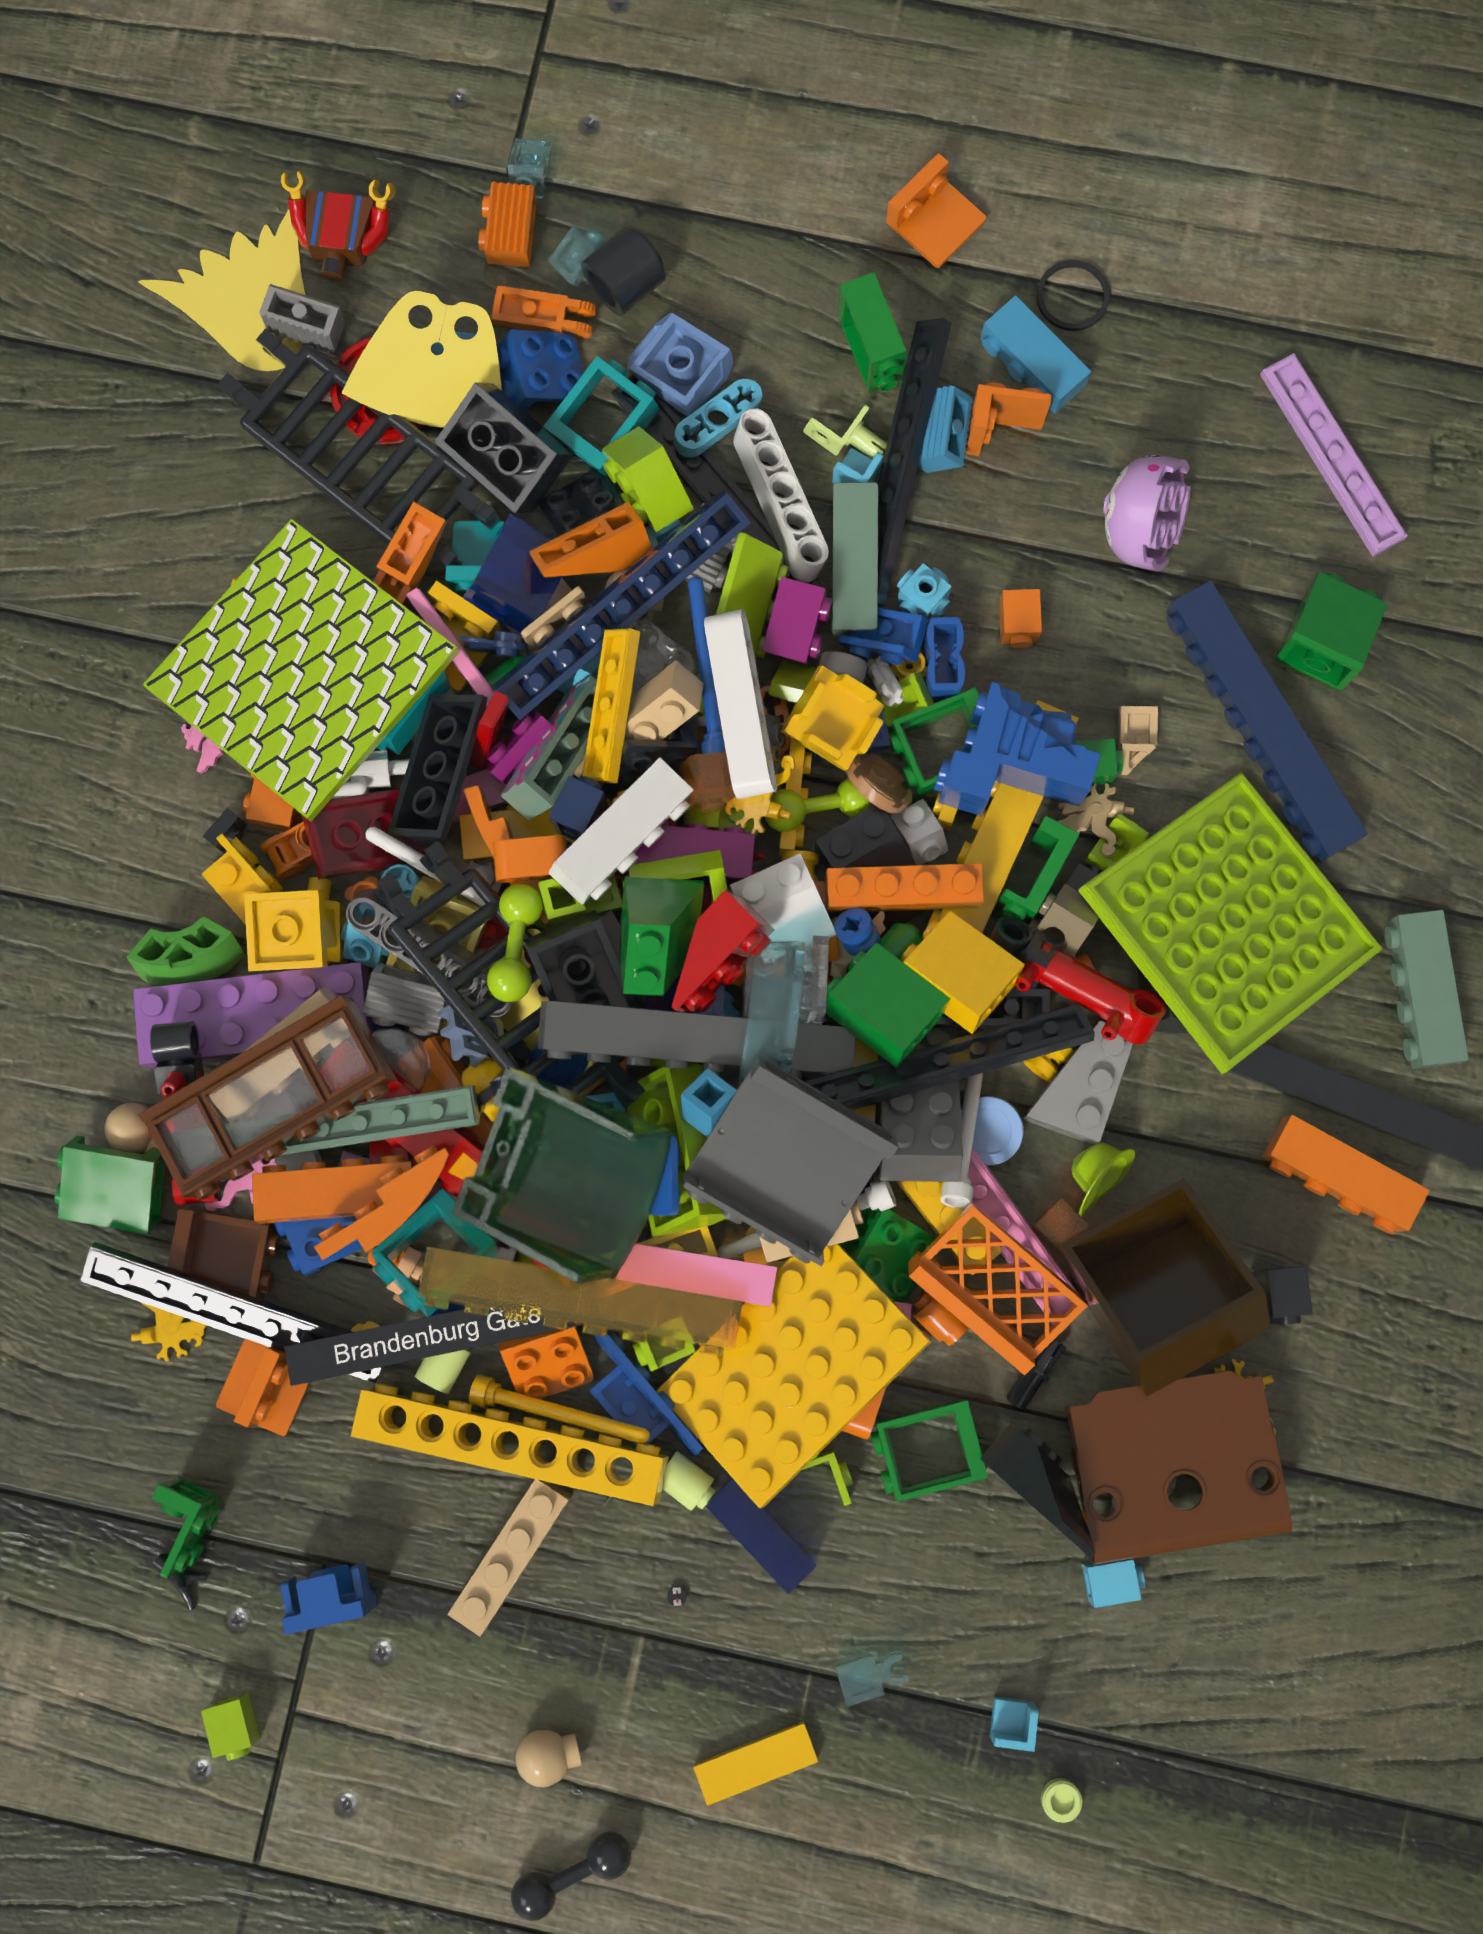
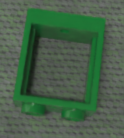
M875 272L840 284L837 314L868 393L879 390V392L889 391L902 381L907 352Z
M976 688L892 720L891 733L887 734L890 747L895 755L901 754L905 767L901 768L904 780L908 788L915 787L918 797L934 791L938 775L925 780L906 733L961 711L968 727L976 729L977 725L970 723L979 698Z
M964 1398L875 1422L877 1431L871 1432L870 1436L876 1456L883 1454L887 1467L886 1470L880 1471L885 1493H893L897 1502L988 1478L985 1464L980 1459L982 1452L968 1400ZM952 1414L967 1469L902 1486L888 1430Z

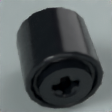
M630 226L623 227L581 261L582 272L591 288L600 300L618 316L624 315L666 280L664 264L658 251L646 236Z

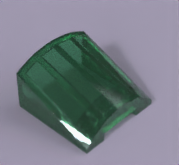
M506 1067L492 1103L499 1107L475 1175L465 1177L452 1214L576 1283L583 1284L617 1276L636 1244L657 1197L668 1159L672 1131L512 1067Z

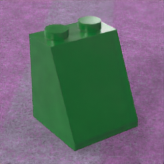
M1319 572L1310 583L1274 660L1342 691L1361 672L1388 603L1380 600L1379 596L1370 590H1358L1345 584V580L1336 574Z
M625 877L619 938L623 994L664 995L680 975L697 919L701 916L703 880Z

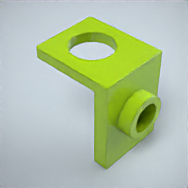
M833 1449L818 1454L802 1469L804 1470L829 1461L844 1506L852 1504L846 1486L853 1484L846 1462L838 1464Z

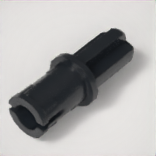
M1054 1339L1034 1359L1035 1366L1026 1375L1020 1374L1007 1394V1400L1019 1409H1026L1043 1381H1049L1048 1374L1066 1347Z

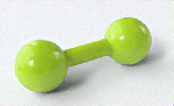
M848 777L839 784L836 793L802 799L798 793L789 789L777 790L773 792L771 801L784 805L786 811L792 812L791 819L782 817L778 821L765 816L764 818L773 829L789 832L799 827L805 815L809 813L839 808L843 814L853 818L874 804L869 802L855 788Z
M523 883L508 887L502 893L499 901L500 913L504 920L510 924L505 958L492 965L487 975V985L491 994L503 1002H516L522 999L529 992L532 983L530 970L520 960L525 928L539 919L543 910V901L540 893L534 887Z

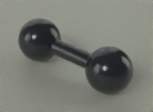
M603 1832L590 1842L586 1859L551 1878L539 1872H530L522 1875L515 1882L511 1891V1904L514 1911L525 1920L537 1921L546 1917L551 1912L556 1901V1893L592 1874L605 1880H613L622 1876L627 1871L632 1858L628 1841L619 1833Z

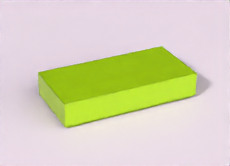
M783 659L771 682L770 696L797 703L817 668Z

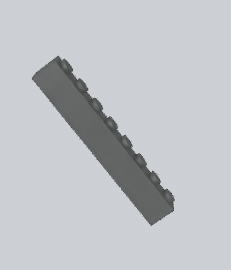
M541 1001L537 1049L548 1050L547 1058L571 1060L572 1052L587 1053V1061L606 1063L611 1062V1055L626 1056V1064L649 1066L650 1058L664 1059L665 1067L688 1069L689 1062L703 1063V1071L708 1068L715 1072H727V1065L742 1066L741 1074H747L757 1057L761 1056L793 1076L802 1079L803 1071L817 1072L816 1078L853 1068L856 1036L844 1027Z

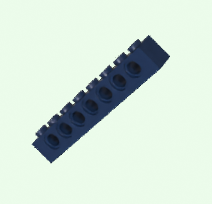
M718 492L491 687L494 691L508 696L507 706L521 720L602 650L605 630L627 629L751 522L728 493Z

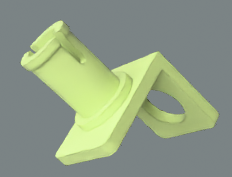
M866 404L842 438L814 418L809 420L803 430L806 435L836 456L844 445L848 447L851 444L873 460L877 452L880 454L884 453L888 443L863 426L864 421H862V418L870 408Z

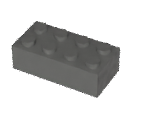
M933 1027L913 1050L956 1039V1027ZM878 1054V1060L884 1059ZM959 1080L879 1102V1126L896 1136L899 1147L890 1161L883 1158L880 1162V1180L959 1182L963 1159Z

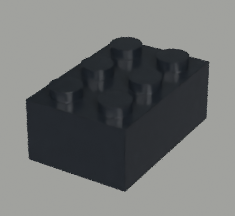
M475 382L435 440V443L514 513L533 512L574 455L492 383Z

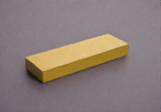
M802 1721L693 1765L708 1806L818 1762V1757L805 1722Z

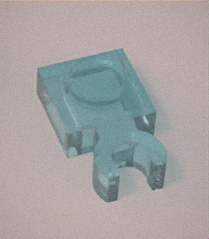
M901 1652L889 1653L885 1656L883 1662L875 1664L873 1654L871 1653L835 1665L847 1707L884 1696L882 1683L889 1682L893 1685H902L909 1680L907 1672L895 1675L890 1671V1667L894 1662L903 1660Z

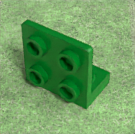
M870 1207L861 1210L863 1223L857 1224L859 1238L839 1244L893 1302L906 1303L916 1284L909 1277L908 1261L918 1251L922 1253L936 1237L889 1209L880 1211L879 1208L872 1210Z
M182 1477L158 1484L152 1500L162 1504L160 1509L163 1512L177 1518H182L183 1515L187 1516L160 1573V1576L166 1579L180 1572L182 1573L188 1566L193 1567L197 1563L204 1548V1545L200 1544V1540L206 1529L210 1531L213 1528L221 1511L220 1508L216 1507L221 1498L220 1495Z

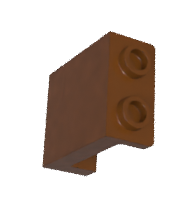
M178 1209L167 1267L264 1300L265 1293L269 1294L273 1285L274 1272L269 1269L272 1255H277L281 1236L276 1232L277 1229L274 1223L259 1224L249 1219Z

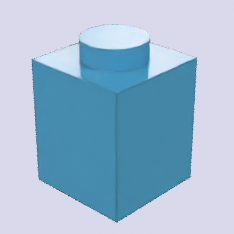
M707 1068L681 1094L682 1118L708 1137L737 1090Z

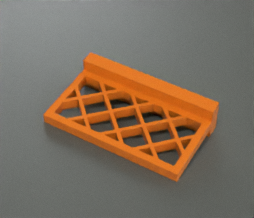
M973 1202L922 1253L918 1251L908 1261L909 1277L1023 1375H1026L1035 1366L1034 1359L1088 1307V1302ZM972 1217H975L985 1226V1238L962 1239V1227ZM990 1231L998 1238H990ZM957 1233L958 1240H950ZM991 1246H1008L1014 1251V1263L991 1264ZM986 1247V1264L963 1265V1248ZM942 1248H958L959 1266H941L933 1257ZM1019 1256L1027 1263H1019ZM1019 1271H1037L1043 1276V1288L1020 1289ZM1015 1272V1289L992 1290V1273ZM987 1273V1290L970 1291L964 1285V1274ZM952 1274H959V1280ZM1048 1281L1056 1288H1048ZM1048 1296H1066L1074 1304L1065 1313L1049 1314ZM1020 1297H1043L1044 1314L1021 1315ZM993 1298H1016V1315H998L993 1310ZM981 1299H988V1305ZM1044 1322V1334L1034 1344L1022 1335L1021 1323ZM1049 1322H1055V1323L1049 1328ZM1016 1323V1325H1017V1330H1016L1014 1327H1012L1010 1324Z

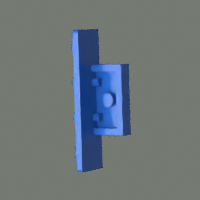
M601 1328L593 1338L617 1365V1368L589 1391V1394L610 1419L647 1429L650 1433V1439L646 1444H649L664 1429L669 1427L692 1456L698 1454L703 1449L698 1443L700 1440L673 1413L672 1409L675 1406L673 1401L663 1391L657 1394L648 1383L651 1379L650 1374L641 1366L640 1362L635 1361L633 1364L623 1353L626 1346L613 1331L607 1334ZM629 1441L634 1448L637 1447L636 1442Z

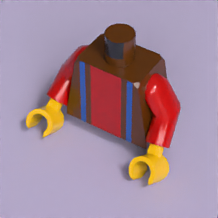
M287 171L284 172L281 176V183L284 189L291 194L288 197L290 219L301 246L309 250L314 261L323 263L321 271L323 278L330 281H341L345 265L358 267L364 265L366 257L372 255L387 238L390 207L387 206V201L395 196L396 190L394 185L387 183L384 197L380 195L378 190L380 185L379 179L373 180L370 183L369 194L371 197L306 190L305 197L301 195V189L306 184L305 175L301 171H297L299 184L297 187H293L288 182Z

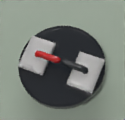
M675 1586L669 1590L667 1598L671 1605L679 1607L686 1602L687 1593L682 1587Z

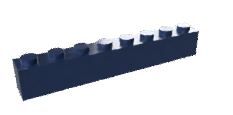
M1210 580L1172 601L1166 611L1168 615L1166 620L1169 628L1176 636L1180 635L1187 646L1185 650L1188 659L1195 667L1199 666L1206 677L1205 685L1209 693L1214 698H1219L1226 709L1224 710V716L1232 729H1238L1245 740L1243 746L1247 755L1252 761H1257L1264 771L1263 779L1266 786L1272 793L1277 792L1284 804L1282 810L1285 817L1292 825L1296 824L1304 836L1302 843L1309 855L1312 857L1316 856L1321 863L1368 835L1213 582Z

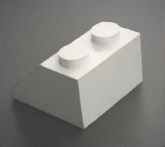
M797 854L730 885L733 894L742 897L775 929L769 936L771 939L770 944L761 953L766 966L836 935L833 924L801 854Z

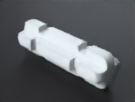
M881 656L876 660L870 659L867 662L868 674L882 696V700L888 706H892L894 703L900 704L904 699L901 694L903 689L888 663L881 661Z

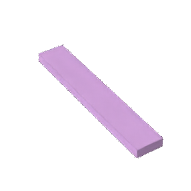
M1293 353L1263 369L1260 376L1372 557L1405 540L1408 535L1296 355Z

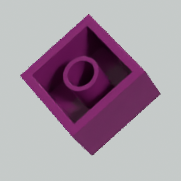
M781 577L762 648L765 654L806 665L810 664L811 658L818 659L823 642L822 636L817 635L821 622H828L833 604L832 599L827 598L828 592L826 588Z

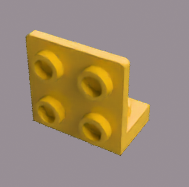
M436 581L428 592L433 602L432 607L478 669L489 653L466 650L460 637L494 640L495 631L502 632L498 621ZM451 661L444 671L450 686L456 691L461 692L467 685V682Z
M221 833L216 839L227 852L202 873V876L246 925L244 894L280 892L284 888L261 865L256 868L255 865L260 860L237 837L229 840Z

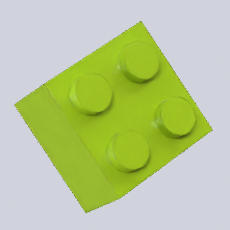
M638 426L602 448L607 459L603 463L606 473L613 483L618 482L623 490L620 496L625 503L629 501L643 521V524L647 523L654 531L658 532L694 510L664 447L641 427Z

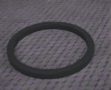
M1078 260L1063 261L1049 268L1042 276L1037 289V303L1042 315L1052 325L1068 331H1079L1096 324L1105 314L1110 299L1109 286L1103 274L1091 264ZM1064 268L1084 269L1093 274L1102 286L1104 293L1103 305L1100 311L1086 322L1077 324L1062 322L1051 315L1044 304V284L1052 274Z

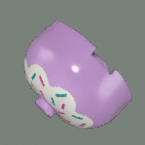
M1163 455L1140 457L1122 470L1111 492L1107 494L1103 507L1107 541L1114 554L1126 564L1157 572L1163 570L1168 565L1169 557H1165L1173 544L1178 545L1188 512L1191 486H1186L1184 483V473L1187 474L1190 469L1186 460Z

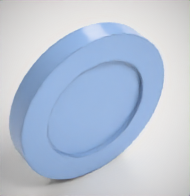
M983 1096L979 1098L972 1146L986 1165H997L1007 1161L1018 1151L1024 1136V1125L1019 1112L1011 1103L999 1097Z

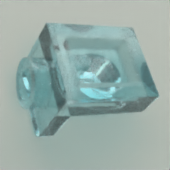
M515 138L508 161L509 183H517L519 185L531 184L535 188L536 198H544L546 193L545 175L551 157V142Z
M572 226L548 261L569 284L578 286L585 277L581 269V261L604 244L606 239L591 227L584 230Z

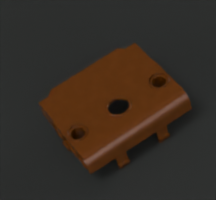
M1229 1370L1180 1378L1147 1397L1139 1385L1097 1392L1089 1404L1078 1406L1065 1405L1073 1447L1072 1452H1070L1073 1471L1076 1475L1082 1513L1096 1551L1093 1557L1090 1558L1093 1565L1292 1532V1520L1278 1446L1270 1420L1261 1375L1253 1374L1249 1378L1242 1379ZM1264 1467L1268 1474V1479L1262 1487L1255 1488L1251 1482V1475L1256 1468ZM1180 1474L1194 1476L1202 1489L1199 1503L1188 1510H1180L1174 1507L1167 1496V1487L1170 1481ZM1101 1493H1109L1112 1498L1111 1508L1103 1514L1097 1513L1094 1509L1095 1497Z

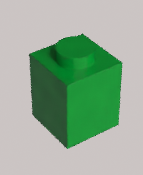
M1115 738L1075 741V745L1084 746L1087 750L1101 754L1092 785L1112 784L1118 776V772H1122L1123 769L1122 751L1116 750Z

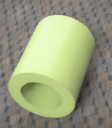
M467 1349L424 1358L415 1374V1378L440 1392L449 1394L471 1351Z
M679 1451L675 1452L666 1467L662 1488L665 1492L692 1511L696 1505L703 1509L716 1491L710 1486L714 1478Z

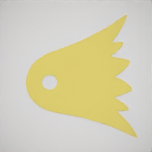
M289 210L284 216L275 236H273L267 224L264 225L259 237L258 248L238 231L232 239L230 260L215 252L201 250L200 261L204 276L190 270L179 269L178 272L184 284L165 280L138 281L185 312L203 327L232 357L243 365L267 372L285 368L279 361L265 353L262 349L263 346L256 339L266 329L259 312L270 284L306 295L301 272L298 237L292 227ZM287 337L282 340V344L295 354L304 346L301 341L296 343L294 339L289 341Z

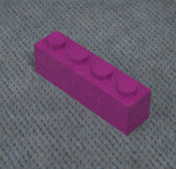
M665 821L660 826L665 831L650 848L643 844L635 852L639 858L634 864L721 850L727 887H730V885L751 876L755 835L746 834V830L737 827L724 828L723 831L708 830V826L703 824L690 823L686 827L670 826L671 823ZM629 869L624 874L617 870L614 875L630 876ZM707 875V876H701V877H695V878H690V879H684V880H704V879H707L708 885H711L709 875Z

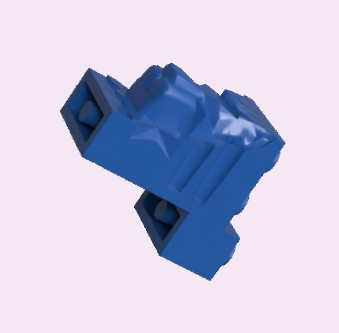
M992 682L988 693L980 692L970 722L977 725L976 729L969 728L962 751L955 750L951 761L943 760L934 790L941 792L938 803L980 816L989 801L994 781L1079 807L1091 789L1101 754L1087 750L1084 746L1075 745L1076 724L1072 720L1071 714L1045 711L1037 704L1020 701L1021 695L1000 686L998 683Z

